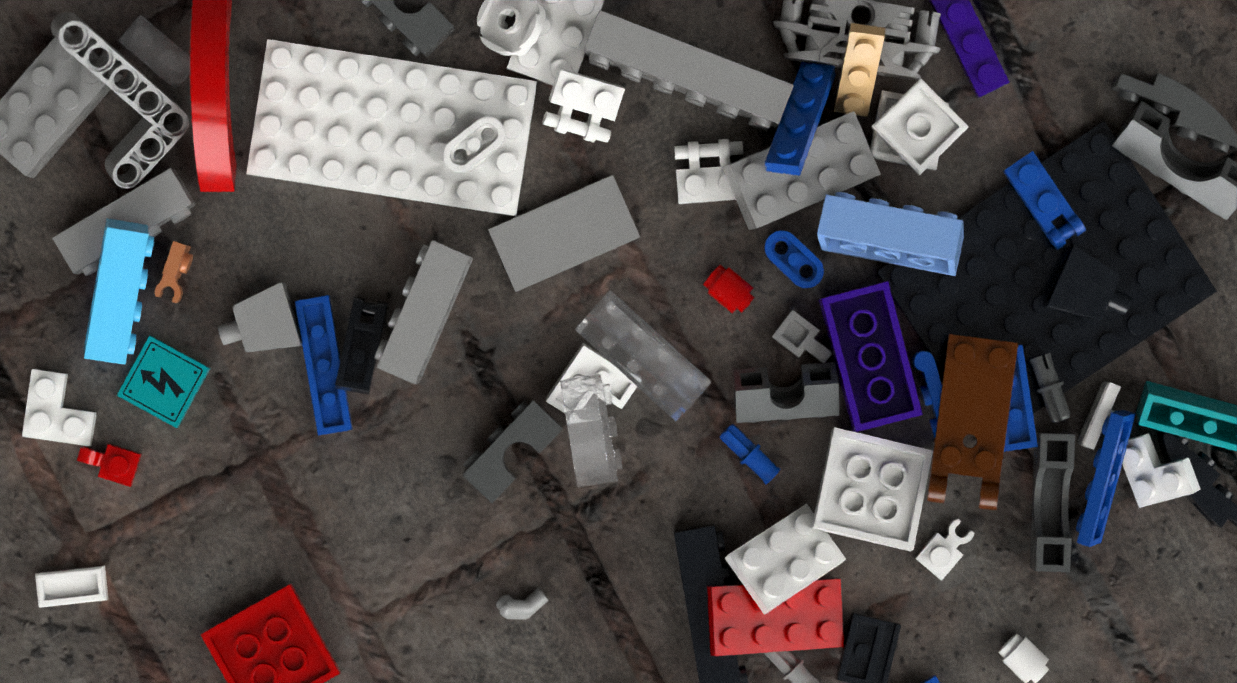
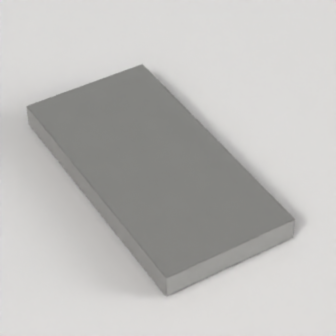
M613 175L488 229L515 292L640 238Z

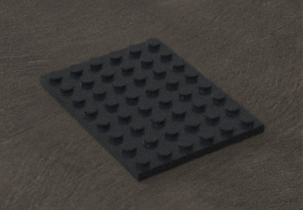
M1105 121L1041 162L1086 228V231L1078 237L1074 234L1067 239L1066 245L1057 250L1052 245L1012 184L1009 183L957 218L958 220H963L964 240L956 276L894 264H887L876 271L882 282L888 281L893 299L928 352L933 355L936 364L943 374L949 334L1016 342L1018 345L1022 344L1033 413L1044 407L1045 402L1042 393L1037 392L1040 387L1032 364L1029 361L1030 359L1051 353L1059 382L1063 381L1064 383L1061 386L1064 394L1217 292L1131 160L1112 147L1115 136ZM1061 215L1051 221L1057 229L1066 224ZM1069 246L1079 247L1121 275L1115 290L1132 297L1130 306L1124 316L1106 309L1102 320H1094L1043 307Z

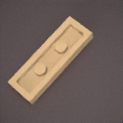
M855 23L850 24L834 112L847 114L854 111L856 115L868 117L885 38V28Z

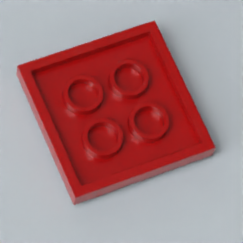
M292 584L283 587L200 634L227 683H324L341 673Z

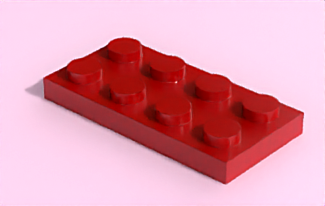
M818 579L765 615L743 584L707 587L711 656L844 647L841 579Z

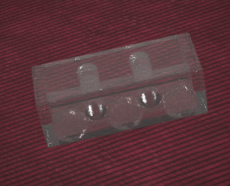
M601 374L560 380L577 488L618 481L616 470L623 469L620 449L613 450L611 437H617L618 434L615 416L608 417L606 405L613 404L610 384H603Z

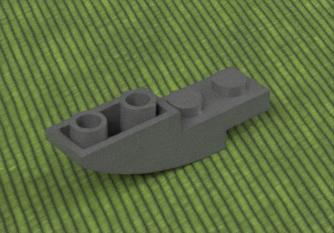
M1122 73L1115 76L1111 89L1119 92L1118 98L1133 104H1137L1138 100L1148 103L1150 107L1164 116H1169L1170 112L1174 115L1169 127L1177 129V136L1190 141H1196V138L1203 139L1209 142L1208 147L1224 154H1227L1228 150H1237V134L1230 124L1213 106L1191 89L1160 73L1153 75L1149 84Z

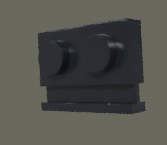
M852 612L836 679L847 683H887L901 625Z

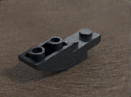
M1160 431L1157 434V438L1165 462L1170 463L1189 457L1201 490L1186 495L1187 499L1214 526L1222 528L1226 521L1229 520L1237 527V505L1231 501L1234 495L1219 483L1215 487L1212 485L1220 476V473L1213 468L1216 465L1215 461L1202 451L1196 455L1187 447L1190 443L1187 438Z

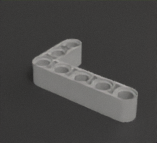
M71 12L60 13L51 24L52 34L73 57L143 116L105 159L106 172L116 185L125 189L133 188L142 181L186 133L189 127V118L172 98L82 19ZM77 25V32L74 36L63 38V33L68 26ZM94 48H103L102 54L98 59L89 60V54ZM128 70L125 79L119 82L114 81V76L118 71ZM152 91V97L149 101L139 103V98L144 92ZM177 113L172 123L163 124L168 114ZM153 138V143L148 149H140L141 143L145 139ZM130 164V168L125 174H117V170L121 165Z

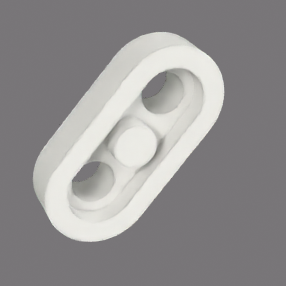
M493 117L478 119L445 146L443 152L445 164L449 169L457 173H465L472 170L502 146L505 140L503 125ZM485 129H492L495 136L493 140L485 141L482 139V132ZM458 150H465L468 156L464 162H457L455 160V153Z

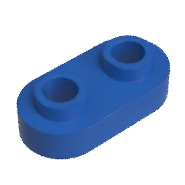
M783 230L776 231L766 239L764 245L766 257L796 286L812 288L822 280L824 268L821 261L792 233ZM782 241L786 243L788 249L785 254L780 255L775 251L777 242ZM808 265L811 267L812 274L809 278H803L800 275L799 270L801 266Z

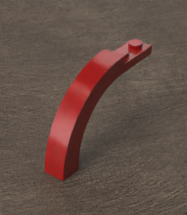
M193 0L190 42L191 113L194 153L200 192H235L237 163L233 145L229 92V37L232 0Z

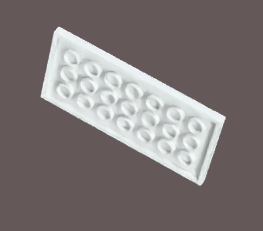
M267 39L246 174L517 217L537 81ZM483 117L497 119L505 130V140L502 146L468 172L457 173L449 169L443 158L445 146L478 119ZM485 129L482 132V139L485 141L493 140L495 136L492 129ZM458 150L455 153V160L457 162H464L468 156L465 150Z

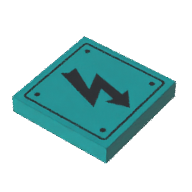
M149 336L117 396L178 428L211 368L157 338Z

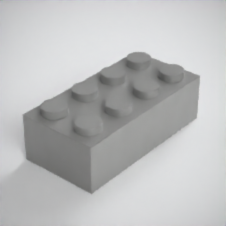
M66 28L63 38H70L75 34ZM56 38L48 44L0 100V154L22 174L30 178H35L111 90L65 50ZM94 50L89 54V60H95L100 57ZM119 72L114 76L115 82H118L122 77Z
M854 111L817 127L800 176L767 172L765 161L770 147L722 167L749 230L757 229L824 200L826 194L833 196L836 192H842L881 175Z
M433 240L430 246L425 244L422 246L416 260V264L421 265L416 278L411 276L408 278L402 295L407 297L402 309L396 308L390 319L388 327L393 329L389 340L381 341L374 358L379 360L377 368L413 384L420 383L471 266L472 257Z

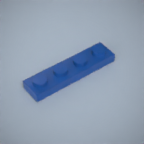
M801 62L793 89L765 161L767 172L801 175L836 76L835 66Z
M330 295L295 301L318 436L353 430L346 390L335 388L341 358Z
M1119 410L1111 412L1104 421L1102 427V434L1105 435L1103 445L1097 451L1093 466L1096 468L1094 479L1090 481L1085 492V500H1088L1085 513L1081 514L1076 526V531L1079 533L1078 544L1091 547L1102 542L1136 413Z

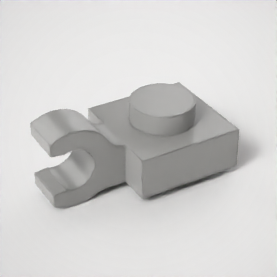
M794 310L790 312L772 336L774 340L798 358L806 350L821 363H826L832 355L830 350L814 339L820 330Z

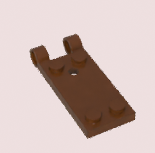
M949 334L929 480L928 502L945 503L948 473L982 478L979 508L996 511L1018 343ZM971 434L976 437L977 443L974 447L968 448L964 445L963 439L966 435Z

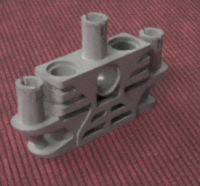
M783 0L780 21H773L774 27L780 30L783 43L786 44L788 53L783 54L784 58L796 62L833 65L835 68L842 69L848 35H844L845 28L849 30L850 24L854 23L851 13L856 8L864 9L868 13L869 21L865 25L885 28L886 39L902 41V44L883 42L877 75L906 80H919L921 76L917 73L920 68L925 66L933 54H938L941 48L935 47L939 18L941 17L940 13L932 12L930 14L928 26L929 11H919L915 43L909 42L911 32H908V30L912 27L913 20H910V18L913 16L915 8L873 0H810L812 4L809 6L808 13L810 16L807 19L806 25L800 24L804 0H795L794 4L792 0ZM812 27L837 30L838 32L831 33L812 30ZM796 35L806 38L804 51H798ZM904 54H916L913 58L914 61L908 69L902 67Z

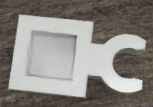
M958 518L953 519L947 527L948 534L945 538L936 532L914 557L941 581L963 556L956 548L960 544L970 542L974 536L972 530L967 531L962 537L956 535L955 529L961 522Z

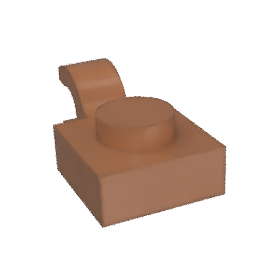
M173 241L162 272V279L155 288L156 297L161 298L163 290L166 287H171L174 290L172 302H180L183 291L178 283V278L180 279L182 273L187 274L193 260V255L189 254L191 246Z

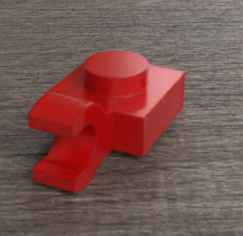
M112 444L107 445L105 453L83 446V448H80L77 461L99 466L98 477L131 487L142 453Z

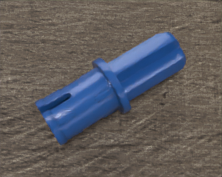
M734 424L729 425L721 433L720 439L741 459L740 463L742 465L745 463L765 484H768L781 470L759 449L761 445H755Z

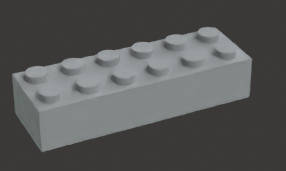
M601 10L598 12L584 48L585 56L589 57L588 60H590L589 63L604 70H608L611 65L621 69V76L639 83L641 78L654 82L653 88L669 95H672L673 90L686 94L684 100L700 107H704L705 102L718 107L716 111L718 114L731 119H736L737 115L750 119L748 125L765 132L770 127L775 129L778 126L794 86L783 80Z

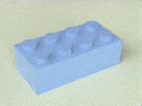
M836 192L835 196L827 194L825 196L817 236L823 251L956 276L964 240L963 220H958V216L952 213L937 212V215L923 213L922 208L912 205H904L903 209L890 207L889 203L884 200L869 199V202L855 200L854 195Z

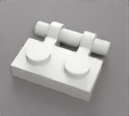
M558 68L548 100L561 106L558 115L546 111L542 124L554 127L555 132L565 134L568 131L583 136V140L590 142L599 140L608 143L611 130L599 127L601 118L615 121L625 88L611 82ZM575 109L588 113L587 123L571 119L572 110Z
M718 139V143L698 144V141H690L688 145L674 146L675 160L689 159V169L676 170L678 204L736 200L722 167L730 164L731 155H743L742 141L729 142V139ZM719 156V167L700 168L699 158Z

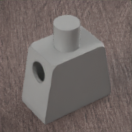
M283 282L232 306L236 320L218 326L223 345L242 340L246 352L302 346L299 325L287 285Z

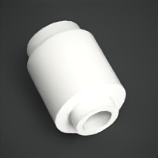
M1015 633L998 651L1003 657L1002 662L1024 683L1030 680L1037 683L1049 670L1046 666L1049 659L1026 636L1022 638L1018 633Z

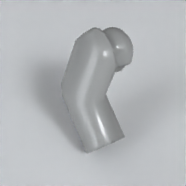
M537 588L525 600H515L510 595H503L497 600L496 607L500 610V615L506 619L526 620L548 602L549 599Z

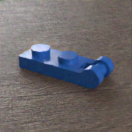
M1033 151L1003 170L1005 176L1057 250L1066 245V240L1074 234L1078 237L1086 231L1084 224L1074 213ZM1061 215L1066 224L1057 229L1051 221Z
M918 351L912 357V364L923 375L925 385L920 387L925 406L931 405L935 418L930 419L929 422L935 439L942 384L933 355L927 351Z

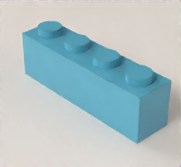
M106 218L84 344V359L125 365L127 354H134L136 334H131L133 321H140L142 302L137 301L139 289L145 290L148 277V269H143L145 256L151 257L154 237L148 236V225Z

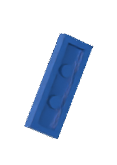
M1022 344L1018 345L1004 452L1038 447Z

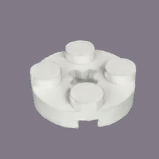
M484 0L477 16V26L481 27L482 37L480 36L485 46L501 55L523 56L538 39L546 18V11L540 6L538 0ZM515 14L516 20L514 25L507 29L506 17H513Z

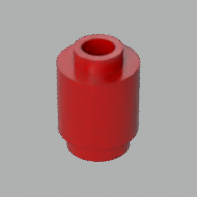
M721 264L703 284L709 290L708 294L732 314L737 309L743 313L755 298L750 294L754 287L730 267L726 269Z

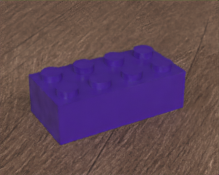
M888 281L818 299L852 431L859 432L923 415Z

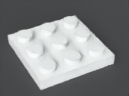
M834 427L830 435L812 529L913 551L933 450Z

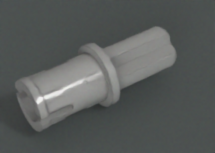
M790 651L764 653L784 674L782 677L784 680L789 679L792 683H820L803 665L804 660H798Z

